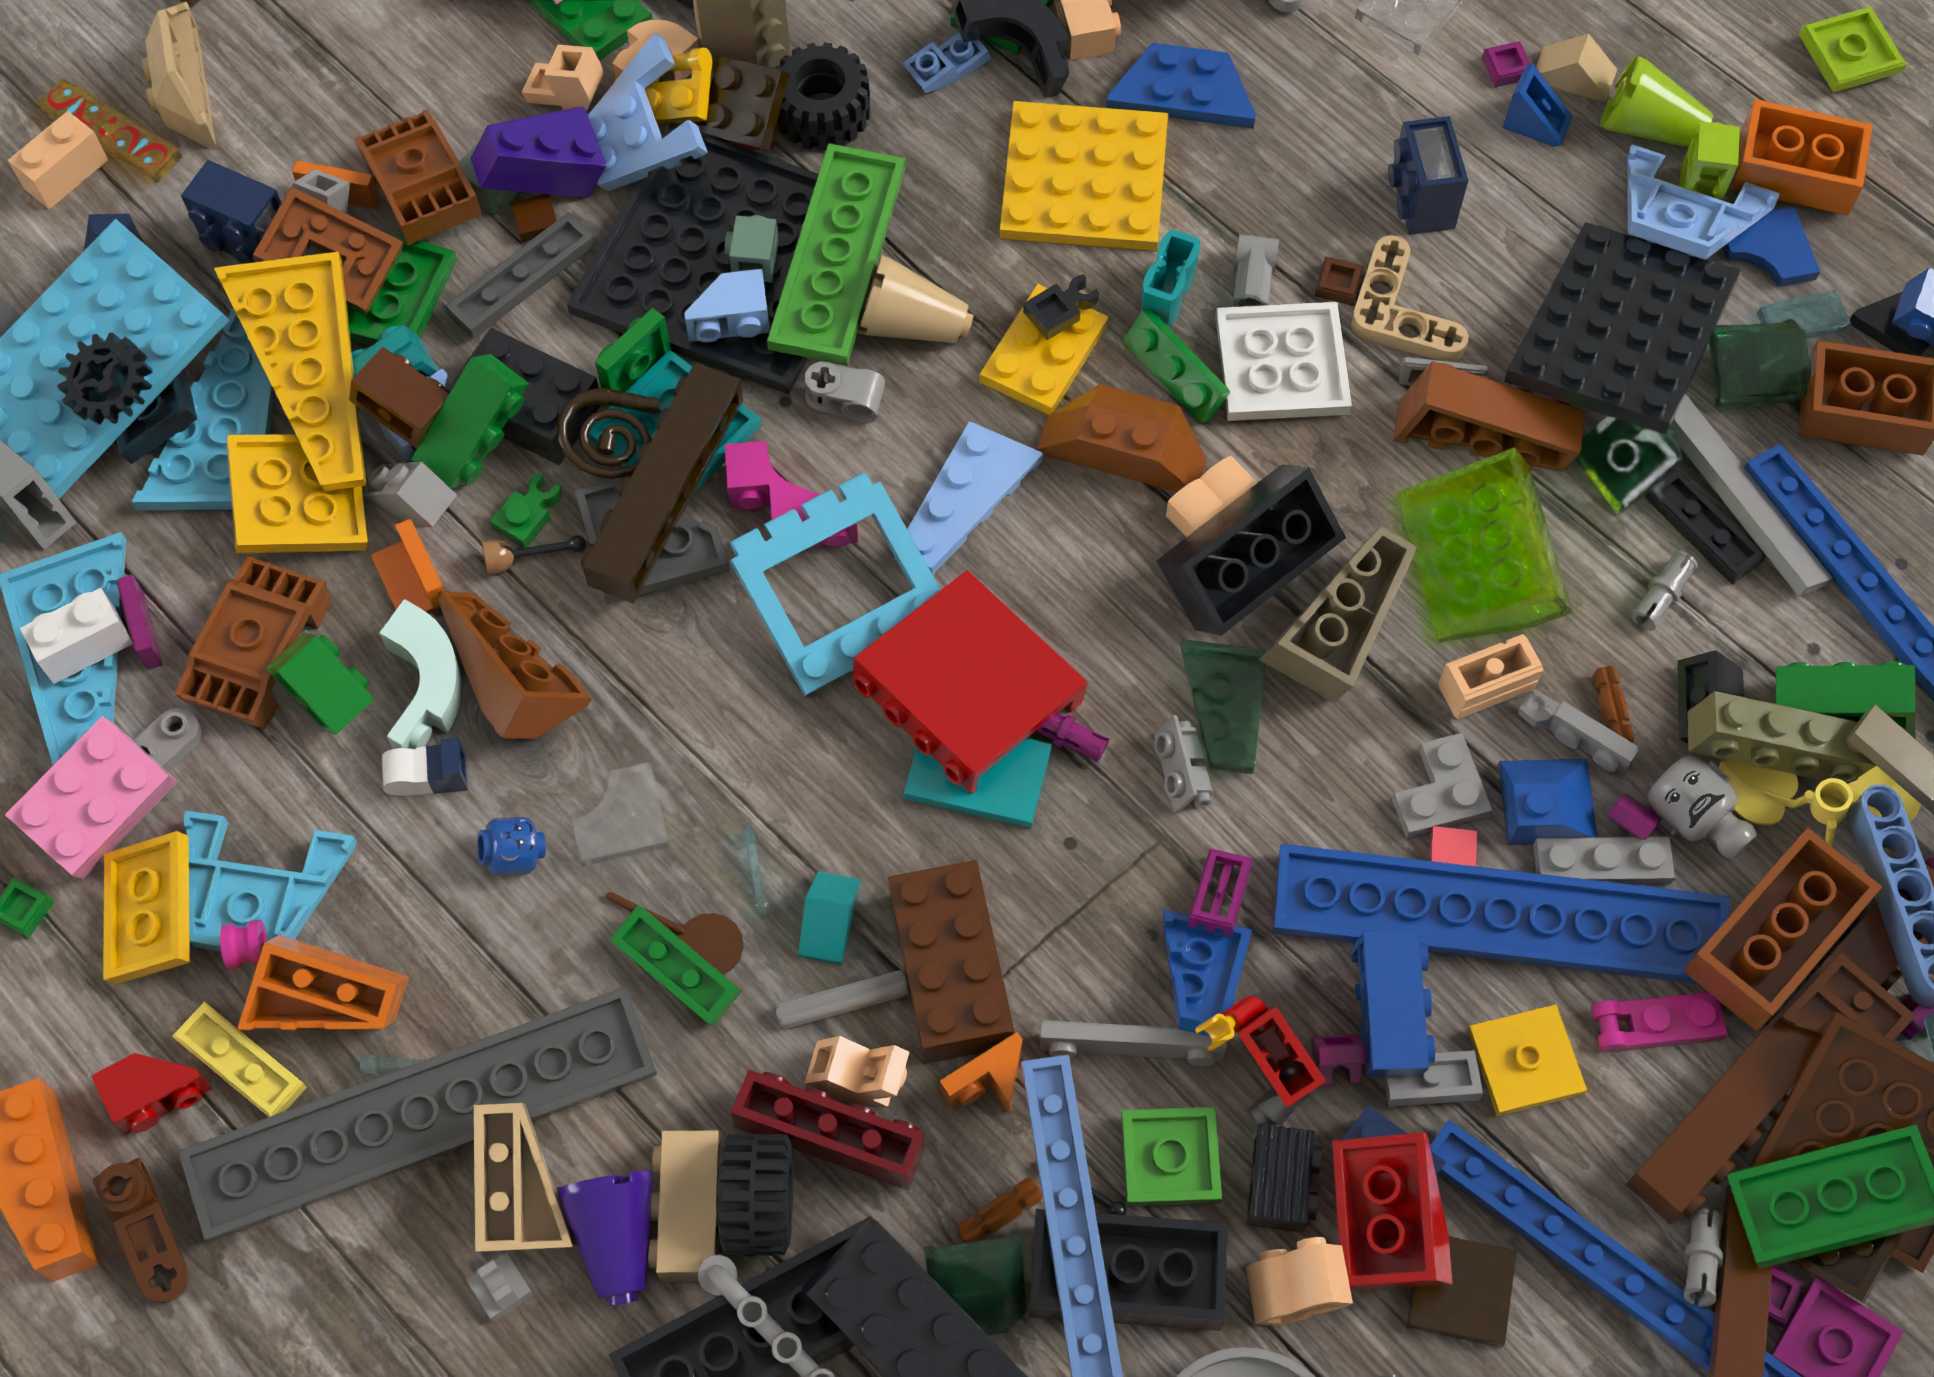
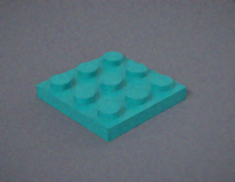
M669 350L626 391V393L658 398L659 405L656 415L629 410L624 407L611 406L608 409H619L632 414L646 426L651 439H653L657 432V421L662 410L670 408L675 399V390L679 379L683 375L688 376L692 366ZM741 404L694 493L726 462L725 444L746 443L762 427L761 418L743 404ZM606 418L596 422L590 429L589 441L598 447L599 435L603 433L606 427L621 425L630 429L637 441L636 453L628 463L621 466L627 468L638 461L643 441L634 427L617 418ZM613 434L616 437L614 454L609 455L610 457L622 455L627 450V441L623 436Z

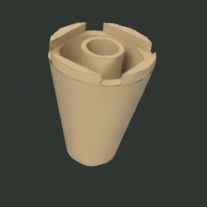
M881 255L857 333L867 336L957 343L959 336L967 338L974 315L967 313V303L892 258Z

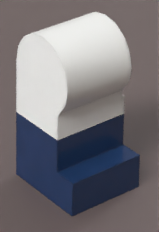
M459 738L440 739L441 745L416 747V749L397 748L386 751L382 755L383 791L395 796L468 791L466 754Z

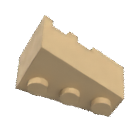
M526 1104L474 1105L475 1252L574 1247L575 1244Z

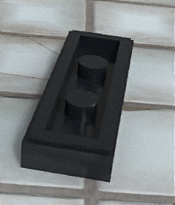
M1678 468L1647 491L1644 498L1732 585L1765 559L1766 555Z

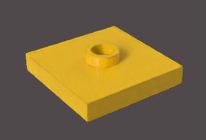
M1556 1004L1470 1025L1467 1029L1496 1117L1581 1096L1587 1092Z

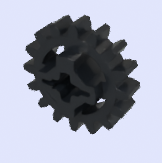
M109 333L106 341L98 334H93L92 344L89 346L79 341L77 345L80 352L77 355L67 353L65 357L71 364L69 367L59 368L58 373L66 378V381L57 385L58 389L66 395L62 400L63 403L71 408L81 419L87 420L89 418L97 425H101L104 418L113 424L118 423V413L124 412L131 417L133 411L130 406L134 402L141 405L145 403V400L139 395L141 390H149L152 387L144 379L145 376L153 373L152 368L145 363V360L148 358L147 355L127 337L121 340L114 333Z

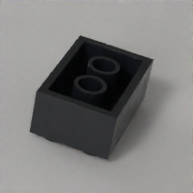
M490 328L449 385L447 392L450 394L471 357L492 354L529 383L522 395L525 398L523 406L517 414L507 420L502 429L504 432L503 438L560 465L565 459V455L558 443L557 423L564 406L578 393L599 388L597 377L494 328ZM601 405L583 406L573 414L568 423V441L571 447L579 438L582 423L592 413L597 412Z

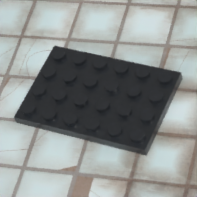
M1585 222L1511 361L1504 382L1666 435L1734 290L1741 270L1726 266L1720 262L1689 256L1687 253L1650 243L1642 238H1635L1609 230L1604 226H1596Z

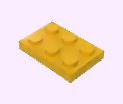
M1037 284L1027 301L1048 288ZM1022 307L980 372V383L1050 415L1059 405L1107 328L1109 316L1093 309H1079L1081 311L1080 321L1046 340L1023 313Z
M175 831L105 853L103 980L116 985L190 963L189 836Z

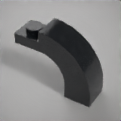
M954 0L951 9L963 42L989 37L1002 38L1013 42L1031 60L1044 98L1060 94L1069 75L1067 60L1062 55L1069 41V36L1060 20L1046 5L1039 0Z

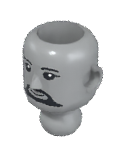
M1693 755L1684 756L1666 770L1648 792L1650 807L1659 818H1662L1660 824L1673 836L1678 834L1690 842H1699L1709 836L1716 842L1718 852L1727 859H1735L1757 837L1754 826L1747 821L1738 820L1732 814L1738 804L1737 793L1728 783L1731 779L1712 761L1707 764L1700 757Z

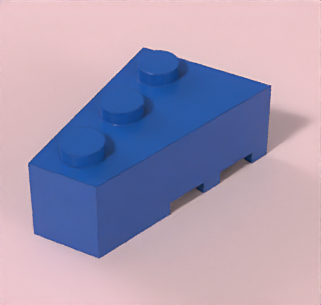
M1419 930L1363 931L1351 948L1350 953L1352 963H1359L1360 984H1355L1356 1000H1361L1362 1022H1360L1359 1027L1361 1040L1365 1044L1366 1077L1422 1076L1429 1069V1063L1435 1062L1436 1053L1434 1036L1427 1035L1426 1017H1430L1432 1013L1430 989H1423L1422 971H1427L1429 964L1427 944L1420 943Z

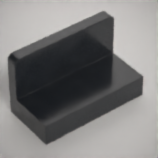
M1717 650L1678 660L1679 739L1688 744L1687 712L1714 691L1744 697L1743 669Z

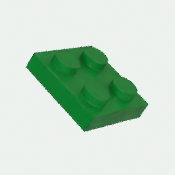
M654 308L650 309L643 317L636 318L629 325L625 334L614 344L604 347L598 355L595 365L601 388L626 392L671 350L665 317Z

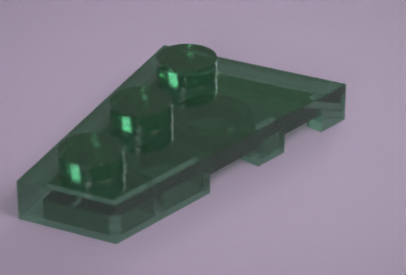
M1181 639L1180 649L1209 769L1253 774L1265 673V663L1260 661V659L1267 650Z

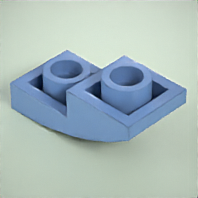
M958 32L939 47L932 41L902 63V65L923 92L928 93L965 77L991 60V56L979 39L963 42L961 34Z

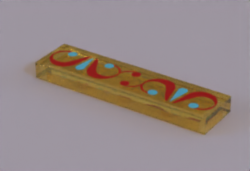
M64 78L36 103L40 112L55 121L69 111L95 132L106 153L156 184L183 158L177 147Z

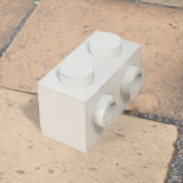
M102 588L93 592L83 593L77 596L71 603L53 612L43 613L34 618L31 623L20 628L37 663L53 684L132 645L128 631Z

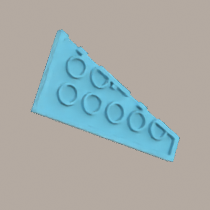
M232 308L227 317L229 322L222 328L223 335L215 351H210L204 361L206 368L198 383L194 382L190 388L197 420L191 423L186 430L178 432L169 438L159 458L153 459L148 469L150 476L142 491L137 490L131 501L135 510H232L226 447L227 435H270L275 391L234 308Z
M122 532L0 574L1 590L52 765L102 716L114 723L119 651L53 684L37 663L20 628L31 623L37 616L53 612L71 603L77 596L93 592L99 588H102L121 618L122 602L116 582H118L119 578L124 577L127 539Z

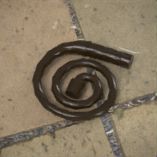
M595 388L578 393L564 406L557 423L558 443L565 457L579 470L596 477L616 479L624 478L627 475L632 476L638 466V461L627 468L615 470L595 467L584 462L573 451L568 441V423L577 410L583 406L593 404L624 407L625 409L656 415L659 399L612 390L610 388ZM605 408L592 413L582 423L579 432V440L583 452L591 461L601 466L615 467L628 463L636 453L637 441L630 429L621 425H610L599 435L596 452L590 446L588 435L591 427L600 420L617 418L625 421L638 431L643 445L646 441H652L646 426L632 414L619 409ZM613 434H619L625 438L627 450L622 455L615 457L603 456L614 454L616 437Z

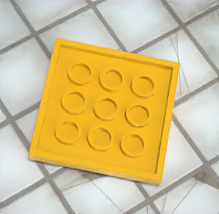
M1013 101L1000 222V239L1157 251L1168 113Z

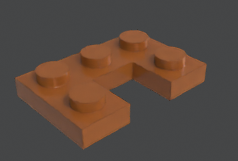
M291 187L257 246L253 258L256 262L300 257L305 255L310 245L326 253L339 252L341 259L345 261L342 268L346 304L348 307L367 315L403 249V242Z

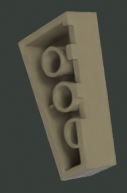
M1380 526L1359 546L1262 656L1260 661L1328 700L1335 702L1353 687L1418 547Z

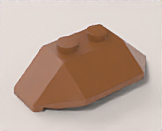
M1103 384L1095 386L1048 415L1036 449L1042 452L1044 456L1178 492L1194 480L1201 478L1207 459L1179 405Z

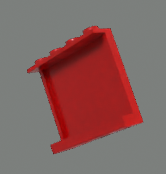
M968 570L854 657L852 673L854 686L859 693L866 698L871 697L880 705L885 717L891 724L896 727L901 726L912 736L915 746L921 753L926 756L931 755L942 765L948 779L955 785H962L970 794L976 791L978 778L1059 711L1066 708L1071 713L1081 705L1088 683Z

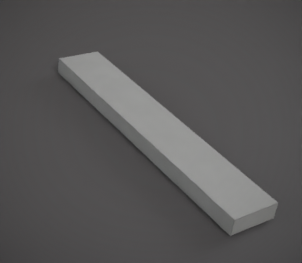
M1685 394L1668 430L1669 434L1798 596L1824 588L1833 577Z

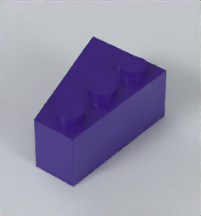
M584 106L487 125L470 158L481 189L587 198L607 166Z

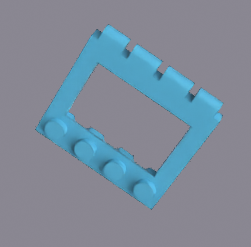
M865 472L838 485V490L844 501L839 502L835 493L830 489L802 504L801 509L807 520L802 522L797 511L792 509L765 523L764 529L770 538L769 540L765 541L756 528L730 542L731 548L736 555L735 558L731 559L730 564L804 697L852 672L856 655L941 590L881 482L873 485ZM871 515L912 590L804 647L763 571Z

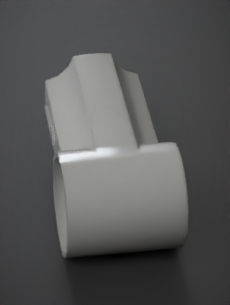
M1239 234L1234 270H1237L1233 307L1263 306L1269 303L1271 274L1274 275L1279 239Z

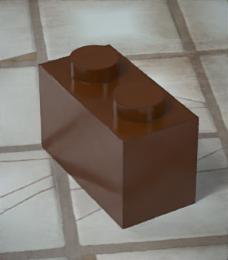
M382 347L351 380L349 401L417 449L448 398L449 393L439 381L433 378L428 379L415 370L404 356L393 354Z

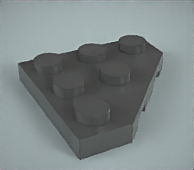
M612 479L575 489L590 544H595L601 533L600 526L605 513L609 509L613 510L620 498L619 491L622 482ZM682 514L638 596L730 571L718 528L703 520L700 523ZM604 592L607 604L623 600Z

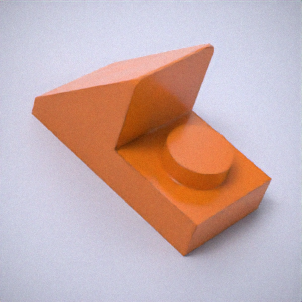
M1014 1033L940 1080V1095L949 1108L954 1107L960 1102L963 1106L973 1103L986 1092L984 1087L989 1084L1005 1110L1010 1113L1022 1053V1038L1019 1033Z

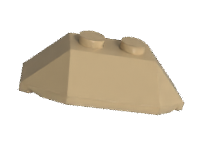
M178 3L157 11L145 40L148 57L142 58V65L147 80L152 82V87L146 88L148 102L152 112L159 111L165 126L208 149L216 148L198 28L188 3Z

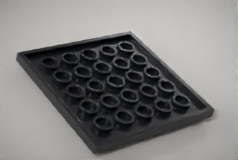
M671 122L663 138L680 125ZM701 133L708 152L707 154L697 159L692 156L680 159V164L670 169L662 166L648 172V177L637 181L567 304L568 312L571 315L625 334L629 325L636 318L643 317L650 309L654 308L665 317L672 352L789 394L807 357L768 350L767 340L769 333H761L754 337L735 336L718 338L712 342H689L684 313L720 274L731 272L729 256L725 255V238L727 231L733 232L736 216L750 217L759 215L769 219H776L779 240L772 283L764 282L769 328L771 330L819 174Z

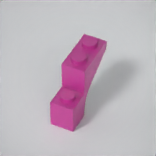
M767 441L725 444L727 489L731 508L740 507L745 510H754L761 506L771 505L772 520L792 509L797 511L802 522L807 520L801 505L819 496V494L789 483L775 472L769 460ZM857 523L813 546L827 545L838 548L849 543H857Z

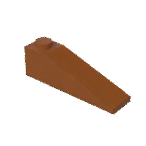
M439 592L437 600L480 710L501 738L509 740L516 738L537 739L589 705L592 698L569 670L560 663L556 664L553 668L538 655L541 647L532 640L525 642L523 639L514 636L508 631L511 623L475 593Z

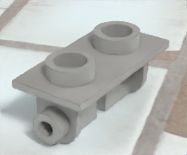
M1173 715L1154 734V747L1157 756L1160 757L1165 777V791L1170 797L1173 812L1179 813L1191 801L1194 802L1195 807H1204L1211 804L1210 797L1214 792L1206 766L1191 765V762H1200L1204 758L1197 729L1191 726V722H1179L1177 715Z

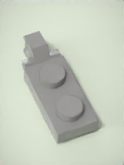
M1536 689L1530 692L1519 709L1518 715L1534 728L1543 726L1545 729L1555 732L1556 739L1562 744L1574 749L1577 747L1592 755L1593 761L1599 767L1609 772L1616 770L1620 774L1625 775L1639 751L1637 749L1638 746L1563 701L1560 705Z

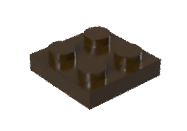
M718 56L710 85L707 121L700 122V132L721 140L769 151L790 73L781 69Z

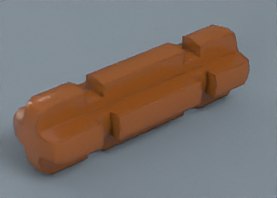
M1614 666L1600 667L1595 670L1593 681L1595 689L1600 691L1597 697L1604 726L1628 741L1634 742L1635 737L1632 725L1627 724L1630 717L1623 689L1618 687V683L1621 682L1618 670Z
M1025 1178L1014 1186L1015 1189L1012 1193L1006 1191L978 1210L977 1217L973 1218L970 1216L958 1224L957 1233L968 1248H973L985 1240V1234L988 1232L992 1235L1020 1216L1024 1207L1028 1210L1041 1201V1190L1031 1178Z

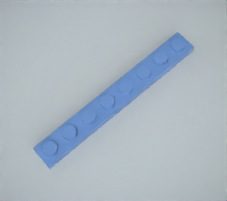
M1069 1054L1022 1061V1073L1071 1377H1123Z

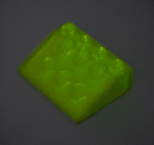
M1515 447L1397 492L1410 542L1418 547L1414 557L1435 635L1439 643L1532 628L1573 613L1530 466Z

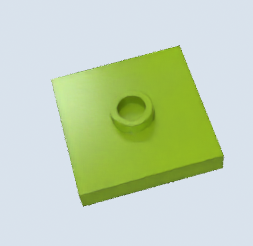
M1871 6L1804 25L1798 34L1833 93L1900 74L1906 66V62Z

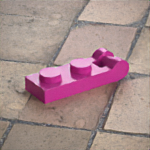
M1709 992L1621 1002L1607 1000L1597 1002L1591 1006L1593 1019L1599 1022L1601 1035L1598 1036V1042L1601 1052H1619L1721 1041L1728 1035L1720 1001ZM1627 1019L1629 1032L1620 1031L1618 1020Z

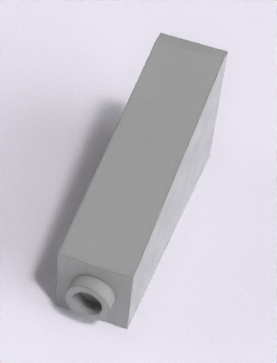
M0 440V509L45 550L77 522L37 470Z

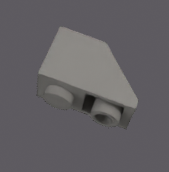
M422 461L382 464L378 466L367 478L366 482L369 485L362 493L363 498L367 502L402 521L411 518L415 527H433L457 496Z

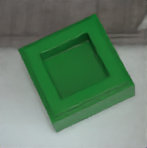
M13 877L0 895V924L29 939L55 901L49 895Z

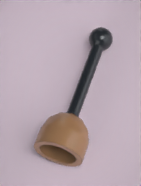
M576 535L565 542L515 550L508 543L501 540L484 541L482 546L487 574L492 575L508 570L513 565L515 558L568 549L574 552H581L585 548L586 542L583 537Z

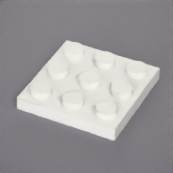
M1337 302L1223 307L1216 309L1215 319L1223 384L1231 391L1225 399L1227 421L1350 415L1352 403Z

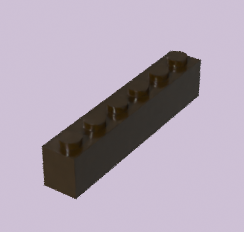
M695 362L688 376L683 375L679 379L673 403L670 408L662 410L657 421V432L651 442L646 441L642 446L638 457V466L633 475H627L623 480L619 491L620 498L614 509H609L605 513L600 526L601 533L595 544H589L583 553L581 567L583 568L588 586L634 604L743 402L739 378Z

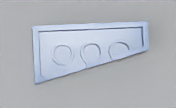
M968 422L907 528L932 575L967 540V535L979 523L983 524L993 514V509L1006 495L1010 496L1020 486L1021 480L1030 470L1034 471L1043 462L1042 452L973 422Z

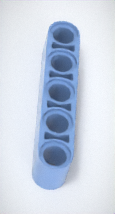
M1873 785L1868 787L1850 808L1848 823L1866 874L1882 886L1874 897L1908 992L1919 1005L1934 1008V984L1928 975H1934V887L1902 799L1891 787ZM1868 806L1876 808L1882 817L1872 814ZM1882 847H1886L1892 850L1897 856V859L1891 858L1887 854H1885ZM1898 889L1906 891L1911 896L1912 901L1901 897ZM1913 931L1921 933L1926 938L1928 944L1919 942L1915 938Z

